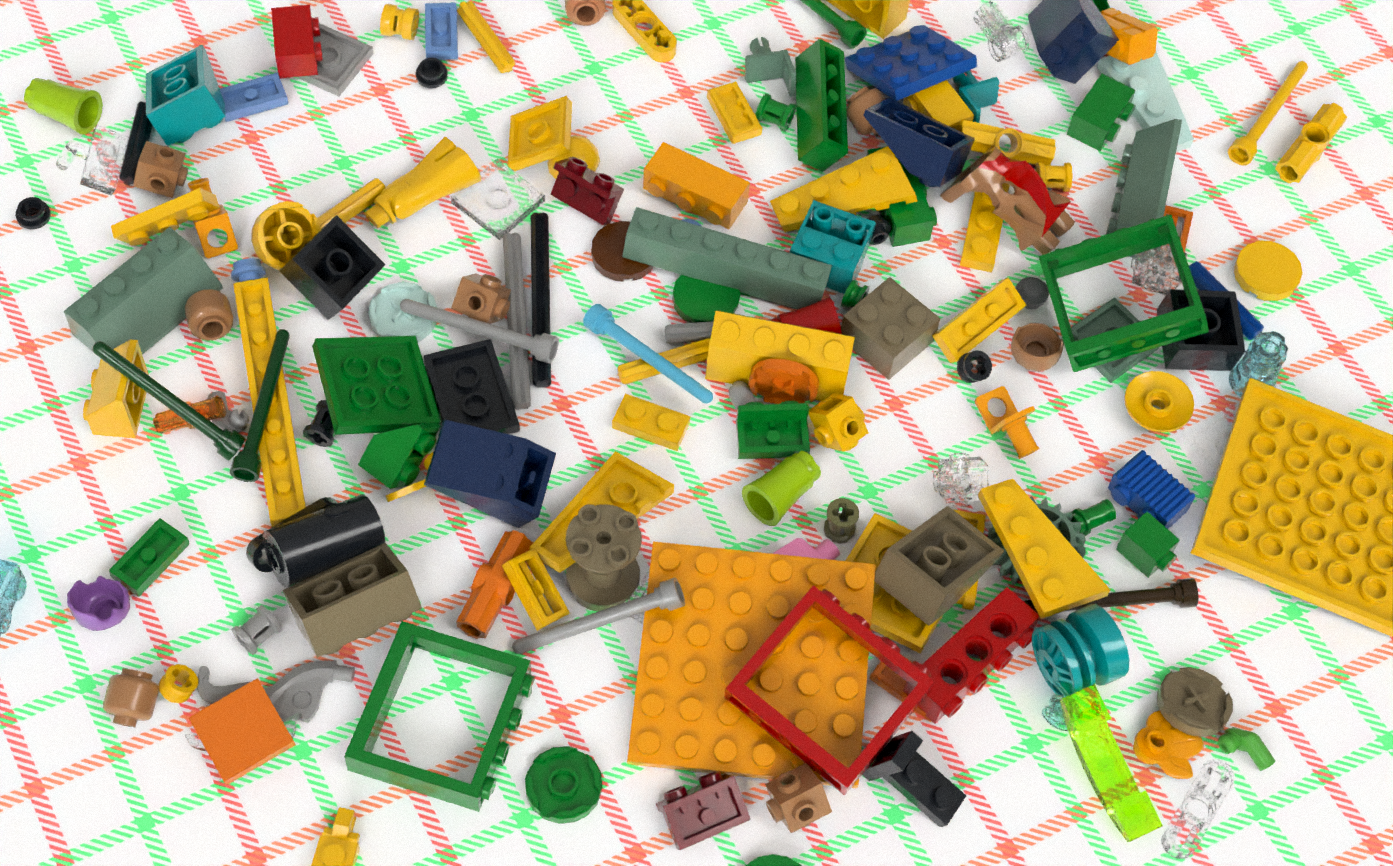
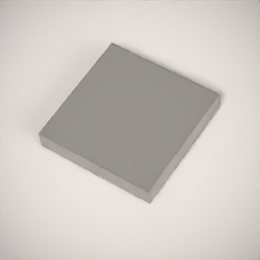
M319 23L321 37H315V42L321 41L323 61L317 62L318 75L296 78L340 97L374 54L373 47Z

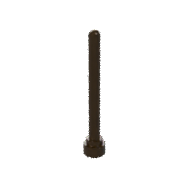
M1194 578L1177 579L1176 583H1171L1170 587L1110 592L1107 597L1066 611L1079 610L1090 604H1097L1102 608L1172 602L1173 605H1179L1180 608L1197 607L1199 601L1198 587ZM1031 600L1024 601L1035 612H1037Z

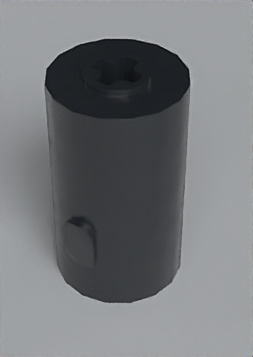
M364 494L263 532V545L269 565L279 583L284 587L293 586L385 543V533L379 514L370 499Z

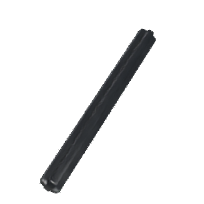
M535 212L531 215L532 337L536 334L542 335L543 333L551 335L549 216L544 212ZM532 355V379L535 387L547 388L551 385V364L536 360L535 356Z

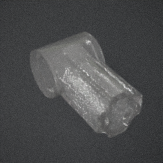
M988 1L983 3L974 12L973 20L988 39V48L995 61L1000 62L1029 50V38L1025 29L1020 25L1014 27L998 4Z

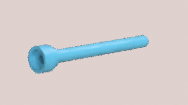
M595 304L586 312L583 325L594 334H608L702 403L708 404L713 400V393L617 325L610 310L601 304Z

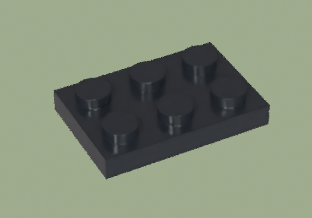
M491 339L423 355L425 368L442 421L449 420L505 434L520 432V424Z

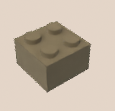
M889 277L843 315L841 334L855 336L852 350L885 378L890 380L935 341L932 335L938 330L940 317Z

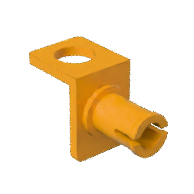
M208 178L196 179L187 184L190 191L201 188L212 193ZM219 204L220 208L208 212L209 215L206 218L193 221L206 258H212L238 249L228 213L222 204ZM218 228L224 230L227 234L226 243L221 247L211 246L207 240L209 232Z
M1000 386L975 399V404L991 435L1001 430L1002 432L1006 431L1019 459L1040 449L1025 423L1028 420L1027 416L1035 411L1034 406L1018 412L1004 386ZM997 398L1005 404L1006 410L1003 416L996 417L989 412L988 402L990 399Z

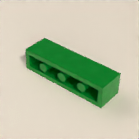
M819 38L795 58L797 149L799 161L824 172L848 154L844 51Z

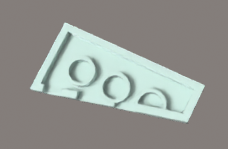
M1157 51L1154 57L1145 60L1141 59L1140 62L1131 65L1111 56H1106L1098 61L1097 69L1101 74L1136 90L1132 103L1136 106L1132 115L1142 129L1173 119H1180L1182 124L1176 153L1192 146L1194 137Z

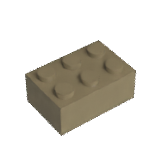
M386 543L282 590L297 627L317 658L322 655L336 653L344 645L358 638L370 637L378 629L392 622L406 620L412 613L422 609L408 570Z

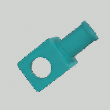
M971 70L965 72L966 75L962 73L952 79L955 85L959 87L960 98L974 114L973 122L980 123L981 108L996 104L998 101L1000 81L997 77L978 82Z

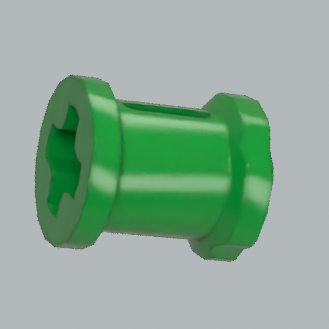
M765 93L759 102L755 116L759 122L762 120L780 126V130L786 132L793 121L796 105L792 103L786 105L772 99L770 94Z

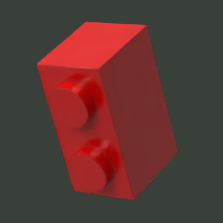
M310 4L271 8L275 59L279 77L290 78L318 75L317 62L323 61L321 41L315 42V37H321L319 18H312Z

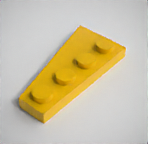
M615 451L530 546V550L535 548L545 565L561 573L576 562L571 558L566 546V531L571 520L578 515L580 508L588 504L595 506L602 504L613 505L633 513L638 519L674 494V484Z
M1013 478L980 489L978 497L1041 619L1108 596L1110 588Z

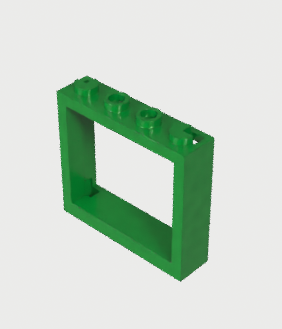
M1171 214L1155 220L1152 218L1145 223L1129 228H1120L1113 233L1101 237L1088 238L1081 243L1062 249H1054L1055 251L1038 256L1073 373L1209 332L1206 315ZM1169 244L1189 307L1075 341L1057 279Z
M401 621L344 755L347 770L480 812L484 799L489 800L490 795L494 793L497 779L493 778L497 765L503 766L507 759L510 744L506 743L509 733L510 731L516 732L520 725L523 710L519 709L523 697L529 698L531 696L532 686L536 676L531 675V660ZM415 648L512 677L471 784L372 753Z

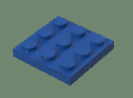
M925 25L914 26L908 32L898 36L887 37L879 44L860 48L856 53L845 57L847 70L895 101L978 67L975 54Z

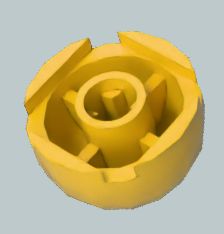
M284 201L267 207L256 218L252 227L251 242L256 255L264 264L280 270L321 229L320 222L315 214H311L307 209L303 208L304 205L298 202Z

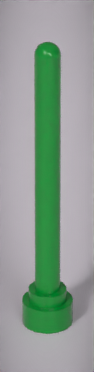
M800 0L836 28L840 40L849 48H856L864 40L867 29L858 21L843 19L820 0Z

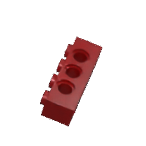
M1008 587L1000 592L922 664L931 673L930 678L935 682L931 691L918 707L927 714L925 716L934 724L944 715L951 718L964 704L962 699L969 692L974 695L977 694L988 682L989 678L987 675L992 670L996 669L1000 672L1014 656L1012 652L1018 646L1024 649L1032 642V634L1040 616ZM992 632H1000L1005 638L997 637ZM967 654L977 655L981 661L973 660ZM942 677H950L956 681V684L947 683ZM906 682L903 692L908 696L914 687Z

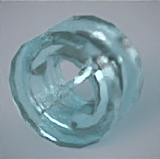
M1057 694L1051 696L1049 705L1045 706L1042 710L1044 719L1061 731H1070L1074 725L1073 721L1078 720L1081 715L1080 709L1073 701Z

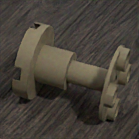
M588 504L580 508L578 515L571 520L566 531V546L571 558L576 562L566 569V582L569 591L571 590L572 594L576 597V601L581 606L589 610L601 611L622 604L626 600L630 601L635 596L640 582V567L636 557L641 548L642 535L638 526V520L633 513L613 505L602 504L595 506Z

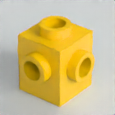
M833 393L809 409L808 415L815 427V438L823 447L841 452L848 451L856 447L859 443L858 440L869 433L864 423L865 415L851 396Z

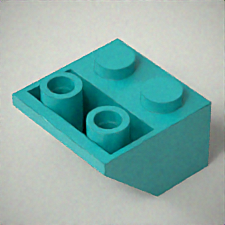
M813 200L789 253L832 265L825 288L845 294L851 281L856 280L861 271L876 222Z

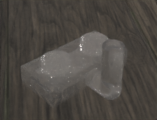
M97 125L93 131L89 147L69 141L59 155L56 167L65 171L69 168L75 156L84 159L85 164L79 184L112 196L117 187L129 136Z

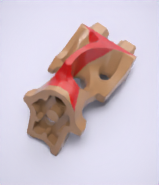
M996 146L990 147L980 158L963 170L954 182L940 195L943 200L952 203L970 191L986 193L991 198L992 204L995 207L993 213L1003 219L1015 231L1021 251L1033 245L1042 255L1047 254L1060 243V240L1049 228L1058 237H1061L1075 224V221L1065 211V208L1071 202L1069 198L1048 190L1040 175L1027 161L1012 160L1005 156ZM1008 183L1015 191L1014 194L1005 192L1002 184Z

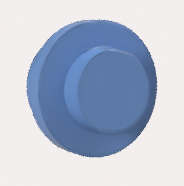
M246 258L234 262V270L231 271V278L236 282L261 279L266 275L265 267L261 266L260 260L256 258Z

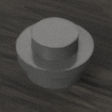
M1027 277L1020 280L1016 285V290L1027 305L1024 308L1034 310L1047 302L1049 291L1046 283L1035 277Z

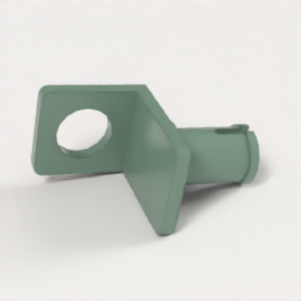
M758 37L753 39L749 45L752 55L745 57L746 82L751 83L783 78L789 96H795L796 71L788 51L772 52L769 41L766 38L761 37L763 46L760 45Z

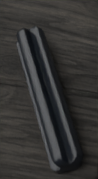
M140 101L136 107L119 174L120 180L124 181V184L128 186L134 183L138 160L146 141L149 142L153 127L146 116V102Z

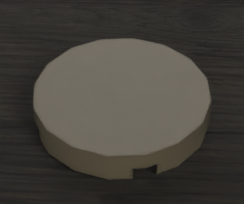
M1185 667L1180 668L1177 672L1172 673L1171 671L1165 676L1157 691V705L1162 716L1174 728L1188 735L1198 737L1215 735L1224 729L1233 713V699L1230 693L1226 694L1225 690L1221 687L1223 683L1217 677L1201 669Z

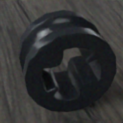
M976 350L963 354L957 362L958 375L967 383L985 380L992 371L991 359L983 351ZM976 360L977 362L975 368L978 372L973 373L971 371L973 368V364L971 363V361Z

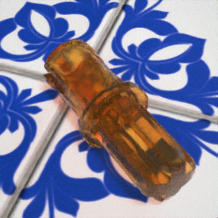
M219 395L195 403L185 401V403L210 421L226 416V407ZM172 410L157 413L155 418H153V424L157 432L161 434L185 427L195 429V427Z

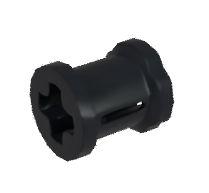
M320 400L315 408L317 413L311 424L305 426L303 435L317 446L331 447L335 440L333 437L334 428L326 400Z

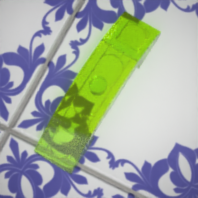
M1093 684L1060 699L1064 720L1085 774L1108 816L1127 843L1163 827L1147 791L1140 792L1106 722L1111 717L1096 685Z

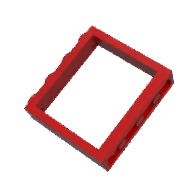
M813 585L725 688L724 698L803 763H807L814 772L845 796L931 691L935 681L930 678L931 673L921 663L917 661L911 663L899 654L901 650L892 640L887 637L879 638L870 631L871 627L863 617L856 613L850 615L839 606L840 601L834 594L826 589L820 591ZM813 607L914 687L849 768L845 767L746 686Z

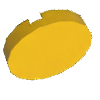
M1256 241L1247 244L1239 252L1234 265L1235 279L1240 287L1248 294L1251 291L1257 295L1256 298L1264 301H1279L1288 298L1298 287L1303 274L1301 262L1295 253L1286 246L1273 241Z

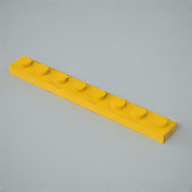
M268 277L233 283L253 414L277 333ZM283 364L259 447L272 527L306 507Z

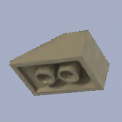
M946 506L887 549L875 572L874 581L929 626L949 611L1001 557L1004 550L952 508Z

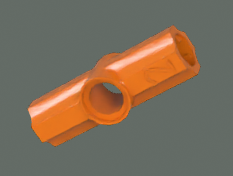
M515 530L505 531L489 562H483L479 567L473 580L472 593L456 621L457 627L466 635L475 639H486L502 607L508 606L512 601L516 591L506 575L502 564L530 550L533 542L525 534Z

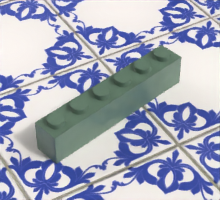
M638 207L634 211L627 230L622 256L687 277L739 289L741 293L794 309H800L822 300L832 265Z

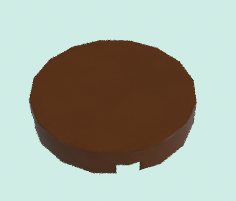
M618 221L607 224L598 230L592 240L591 256L595 268L603 276L614 281L624 282V279L633 278L632 281L639 280L649 274L654 266L622 257L630 221Z

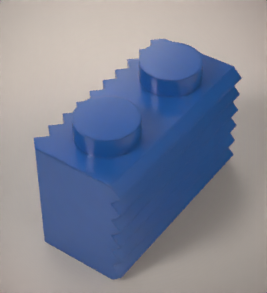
M1144 450L1137 453L1113 474L1107 488L1111 491V496L1115 502L1121 506L1127 505L1137 514L1138 519L1146 512H1149L1167 529L1172 527L1174 523L1187 513L1195 499L1193 492L1184 487L1183 483H1179L1177 478H1173V475L1168 473L1167 469H1163L1161 464H1157L1156 460H1153Z

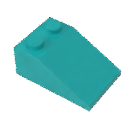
M203 45L146 73V116L167 146L176 142L184 143L195 132L205 127L208 129L213 128L226 117L225 102Z

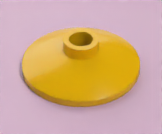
M1149 371L1136 376L1127 386L1124 396L1125 406L1131 418L1142 427L1155 432H1173L1182 428L1189 422L1194 412V398L1188 386L1176 376L1166 372Z

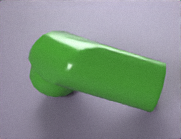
M1232 727L1226 729L1224 734L1218 738V745L1223 752L1227 754L1234 753L1236 750L1247 752L1260 771L1267 769L1276 762L1260 736L1255 732Z

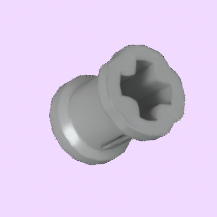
M263 605L256 608L257 613L242 626H235L231 629L237 641L251 655L257 653V647L272 634H279L283 631L278 620Z

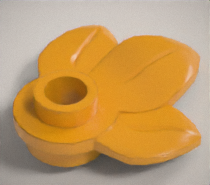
M1158 710L1148 716L1146 727L1142 728L1135 735L1133 750L1140 761L1149 765L1158 764L1170 777L1189 779L1193 777V771L1188 759L1201 752L1204 742L1201 737L1188 735L1174 728Z

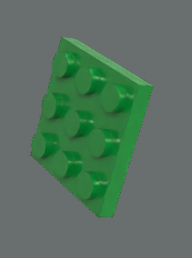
M416 336L315 338L312 348L335 435L383 433L432 422L440 425L441 420Z

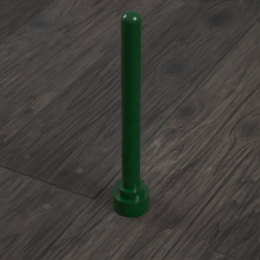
M285 329L278 330L275 335L244 449L233 458L230 475L243 482H255L260 475L262 463L260 462L258 450L290 338L289 332Z
M101 341L94 343L92 350L95 355L213 440V446L217 448L216 452L229 461L241 448L246 440L243 435L234 429L232 431L227 428L222 430L107 344Z

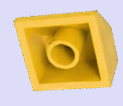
M130 339L113 349L149 375L138 340ZM100 359L98 369H94L91 375L92 394L91 398L86 399L84 402L83 418L85 421H88L93 435L136 439L147 392Z

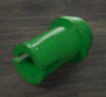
M1105 499L1083 510L1080 508L1074 509L1071 522H1081L1079 533L1087 536L1091 533V529L1115 520L1116 510L1113 504L1108 499Z

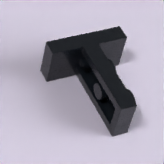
M909 731L892 737L862 775L868 781L883 777L939 827L947 826L967 795L917 752L923 740L916 733Z

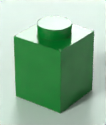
M1146 512L1123 533L1116 550L1149 578L1158 569L1164 572L1175 561L1177 555L1174 551L1180 539L1149 512Z

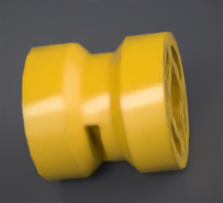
M386 3L380 20L381 35L393 36L398 34L403 39L414 40L419 26V10L410 7L403 10L399 9L397 5Z

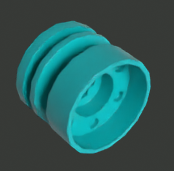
M1090 604L1069 613L1066 621L1056 619L1051 621L1050 625H1042L1035 628L1032 634V647L1040 672L1049 687L1064 701L1074 700L1081 694L1091 692L1095 684L1105 686L1125 677L1129 672L1130 659L1122 633L1108 612L1097 604Z

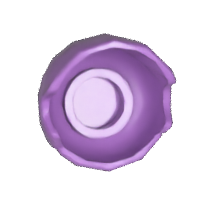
M98 576L93 583L89 584L78 580L67 593V605L71 614L81 627L91 631H102L118 625L126 618L131 607L128 590L119 581L106 579L103 576Z

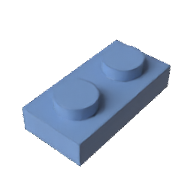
M456 2L425 3L426 58H436L439 60L458 59Z
M278 73L220 88L225 102V122L289 104Z

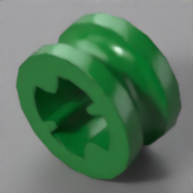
M852 280L842 298L841 307L844 309L847 307L853 308L868 295L870 287L867 285L861 287L858 285L857 280Z

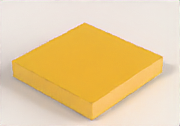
M567 96L511 115L507 166L513 172L570 152L572 101Z

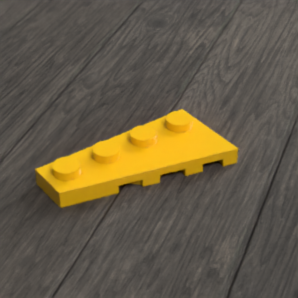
M888 146L770 200L784 233L800 229L813 200L856 215V212L875 208L876 211L890 208L889 204L905 201L906 204L918 202L916 194L896 155Z

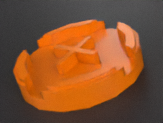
M767 359L758 362L752 367L748 386L756 397L757 393L764 396V402L780 404L784 401H796L798 403H805V401L810 400V402H813L816 399L819 380L810 368L798 362L786 359Z

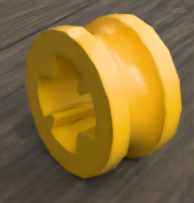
M175 664L168 667L158 683L159 691L170 702L184 703L197 688L198 678L191 668ZM175 681L180 682L182 686L179 687L178 685H176Z

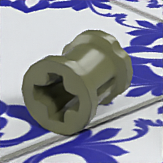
M835 499L827 508V519L824 522L823 530L825 536L832 542L843 544L849 542L855 535V524L859 519V509L849 499ZM840 507H842V513H838ZM841 529H844L843 534L840 535Z

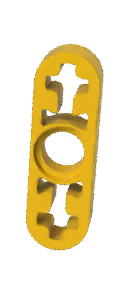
M612 0L613 16L652 60L665 63L675 57L676 37L643 0ZM645 22L652 25V28L640 30L636 25Z

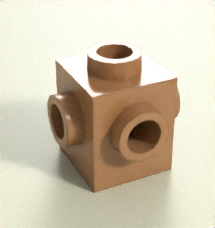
M146 141L138 160L133 186L173 198L177 185L184 187L189 168L183 166L186 153L168 146H161Z
M474 273L463 276L451 309L469 318L492 324L506 316L510 307L508 298L511 289L502 286V281L492 275L483 274L481 276Z
M807 763L789 772H785L765 784L770 796V800L765 803L771 817L776 823L782 821L790 833L807 827L812 822L832 812L822 782Z

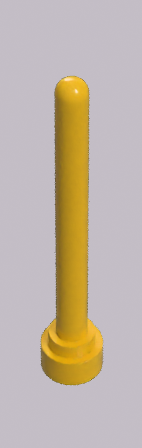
M1299 61L1246 136L1236 138L1228 149V156L1233 162L1242 166L1251 163L1257 154V141L1308 70V64L1305 61Z

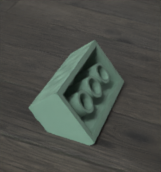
M1173 119L1136 131L1132 144H1125L1121 162L1126 163V168H1120L1116 187L1121 188V192L1115 193L1110 211L1116 213L1115 219H1109L1105 235L1113 233L1120 228H1129L1145 223L1152 218L1155 220L1164 217L1182 120ZM1151 250L1128 257L1147 261Z
M169 227L63 312L72 335L92 352L94 343L98 341L104 342L114 349L132 339L138 340L143 355L186 319L185 304L189 297L201 290L213 289L221 291L223 286L195 247Z

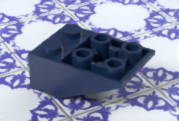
M444 420L424 485L516 528H520L540 515L556 453L523 437Z

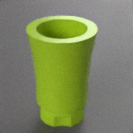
M34 78L24 93V102L28 104V108L68 126L81 135L90 133L98 124L102 114V97L95 90L76 88L49 79Z
M800 451L795 453L791 457H786L760 478L745 485L742 488L743 501L748 510L759 521L768 526H776L787 511L821 477L820 467L807 452Z

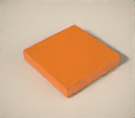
M258 678L188 717L226 786L296 745Z

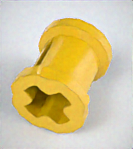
M1043 162L1036 163L1035 171L1040 175L1047 188H1062L1064 192L1070 191L1073 180L1070 162H1065L1063 166L1044 165Z

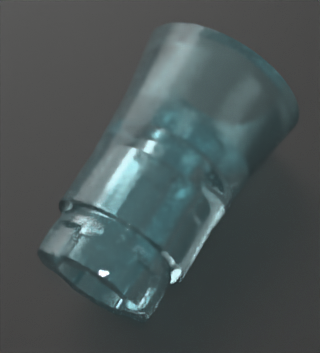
M1275 331L1268 333L1260 332L1251 341L1245 354L1229 373L1230 387L1239 397L1242 396L1245 384L1250 377L1276 388L1277 379L1288 351L1284 336Z

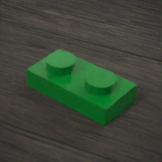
M159 518L108 570L111 578L119 581L125 588L140 597L190 545L188 537Z

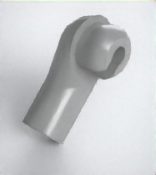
M744 381L734 382L728 391L729 399L736 410L739 405H745L749 402L774 404L757 401L748 384Z
M215 391L208 395L211 418L215 425L222 429L227 428L230 431L234 429L238 433L247 428L249 422L248 414L244 410L240 414L238 409L229 410L224 392Z

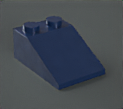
M1042 0L1027 16L1038 54L1052 76L1076 84L1119 41L1092 0Z
M891 98L867 108L863 115L908 172L919 177V182L928 187H941L960 175L975 138Z

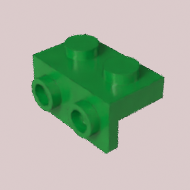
M784 401L780 404L749 402L745 405H739L736 415L738 459L786 458L800 451L810 454L807 421L809 404Z

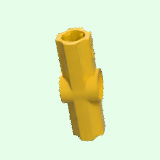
M1334 102L1323 104L1311 121L1303 126L1297 139L1276 165L1275 170L1279 173L1280 179L1289 184L1292 182L1300 183L1312 165L1320 160L1325 148L1346 122L1347 116L1343 111V107Z
M963 119L959 121L956 130L975 138L970 151L984 154L990 147L996 146L1008 158L1017 161H1027L1029 164L1034 165L1037 162L1051 165L1055 156V139L1018 132L1013 128L1004 129ZM1003 135L1008 136L1011 141L1010 149L1007 152L1002 151L999 146V140Z

